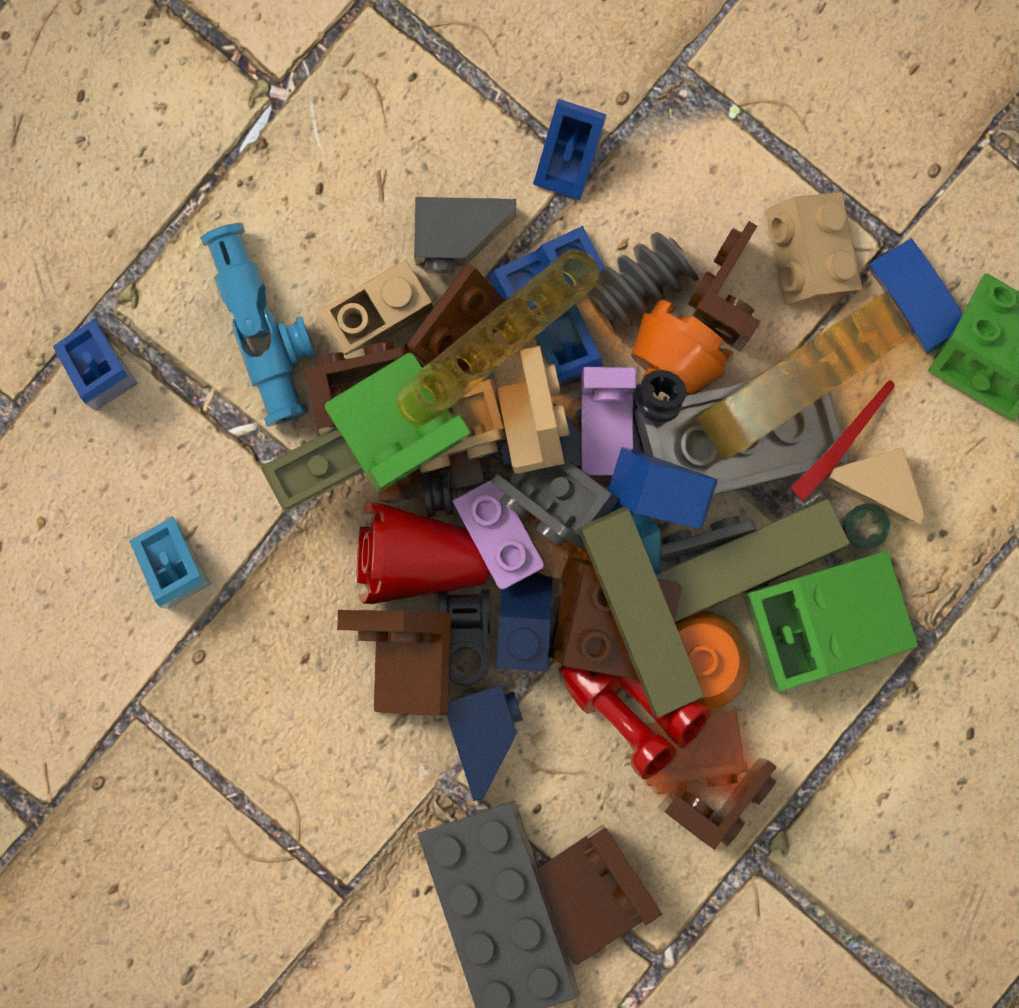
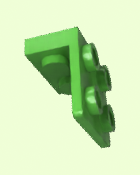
M984 274L955 330L936 354L927 371L1013 422L1019 416V291L990 274Z
M412 353L405 354L325 404L327 414L377 494L460 444L471 433L460 415L455 418L452 417Z

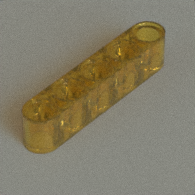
M569 250L563 253L422 368L399 391L397 403L402 416L410 423L425 425L445 413L596 286L600 274L594 258L581 250ZM563 273L572 278L574 286L566 282ZM528 300L538 306L541 315L531 310ZM493 329L503 334L506 344L499 342L495 338ZM456 357L468 363L471 374L464 372L459 367ZM420 387L427 388L432 392L436 404L429 403L423 398Z
M886 291L706 409L696 418L722 459L726 460L747 448L914 334V331L889 292Z

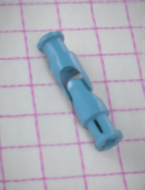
M233 223L208 231L200 239L203 246H208L218 272L214 279L222 301L234 315L235 319L232 322L233 332L253 387H258L267 412V416L264 418L267 427L299 418L309 411L307 405L301 404L291 378V375L295 372L283 342L276 318L271 310L266 307L265 286L258 266L250 261L241 236L245 232L242 223ZM271 332V344L268 351L257 357L251 351L246 339L254 337L263 338Z

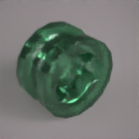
M865 503L854 507L846 514L842 528L850 545L857 549L867 550L879 546L886 540L890 533V521L882 508L875 504ZM866 513H870L876 518L872 523H879L878 534L868 535L865 541L857 537L856 534L860 530H853L854 519H863Z

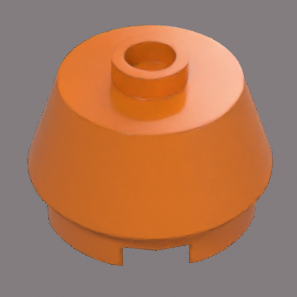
M660 300L650 314H643L631 356L646 371L643 377L652 371H670L678 375L684 382L686 396L697 394L726 373L724 366L734 353L727 348H720L724 340L694 316L687 318L683 315L677 318L670 314L674 309L672 303Z
M703 611L675 625L704 697L697 700L702 702L709 710H714L730 702L740 692L748 676L750 656L742 633L731 621L719 614Z

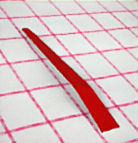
M889 380L884 384L828 451L790 487L802 502L836 466L893 390V381Z

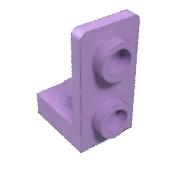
M636 367L583 368L581 373V470L589 476H613L621 447L633 449V392L636 389Z
M490 480L452 502L498 588L504 590L542 570L544 563L517 513L500 501L505 492Z

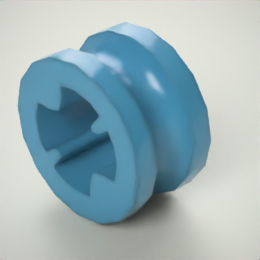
M302 316L296 317V321L292 325H286L284 322L278 324L293 366L299 364L301 357L306 356L310 360L316 358Z

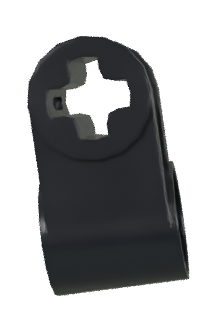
M482 589L480 594L449 595L448 591L440 592L439 612L451 613L449 679L460 686L476 685L483 680L489 665L488 634H491L490 589ZM454 611H477L476 613H453ZM470 649L480 657V668L472 676H459L453 671L451 661L454 654L459 650Z

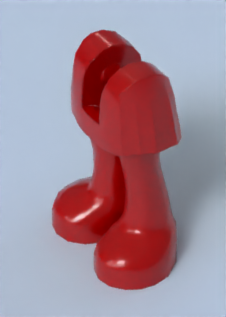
M561 666L558 669L569 693L581 710L586 714L597 710L627 740L634 751L631 767L644 780L654 776L669 765L675 758L676 749L666 738L649 728L617 696L622 689L629 693L654 718L681 749L688 746L696 738L711 714V711L702 702L695 700L658 718L653 715L641 683L637 679L598 673L594 677L588 670Z

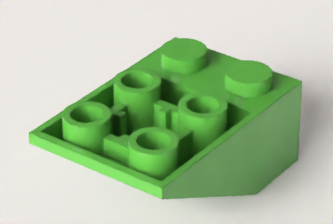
M888 550L743 595L774 692H781L918 647Z

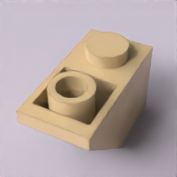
M404 259L319 310V313L344 355H347L395 334L430 313L433 305L409 263Z

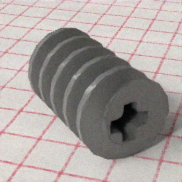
M655 232L650 236L653 251L644 244L639 243L634 247L636 262L626 255L618 257L617 263L620 274L608 266L601 269L604 285L590 277L585 280L586 294L592 306L613 334L616 335L613 324L615 319H618L628 327L633 325L629 311L631 308L634 307L642 314H649L647 297L651 296L658 302L665 300L663 286L668 285L674 291L680 293L682 286L679 275L682 273L694 282L699 280L691 261L673 238L669 237L668 239L661 233Z

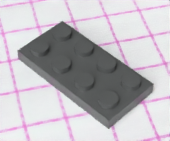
M822 364L686 396L680 413L669 422L651 421L644 417L638 408L633 411L645 454L718 479L713 496L804 474L828 451L841 435ZM845 452L836 465L849 461L847 452Z
M516 801L417 833L475 1007L548 1008L577 999L581 994Z

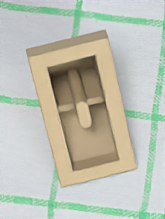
M903 447L836 467L824 479L825 482L911 527L920 525L925 516Z

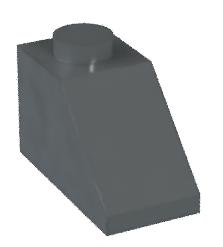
M415 197V264L425 265V272L436 274L454 273L455 266H466L516 218L517 199Z

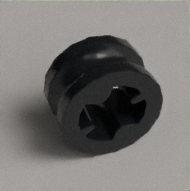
M657 370L648 373L642 380L637 394L636 405L638 410L644 417L655 422L663 423L675 419L680 413L682 403L686 397L685 384L678 375L670 371ZM655 392L656 396H659V393L663 392L670 397L669 401L666 396H664L663 401L658 400L653 396V393Z
M442 470L441 474L437 477L432 476L430 472L423 473V492L428 518L435 517L436 512L440 510L445 511L447 515L454 514L449 470Z

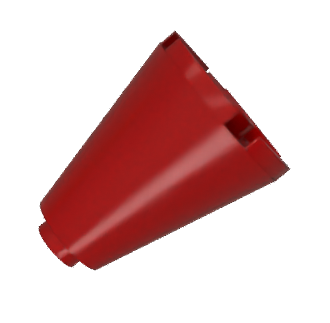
M368 502L365 505L363 514H372L370 527L360 526L358 535L357 583L367 584L368 593L359 594V599L363 604H377L484 585L488 575H491L467 528L382 503Z

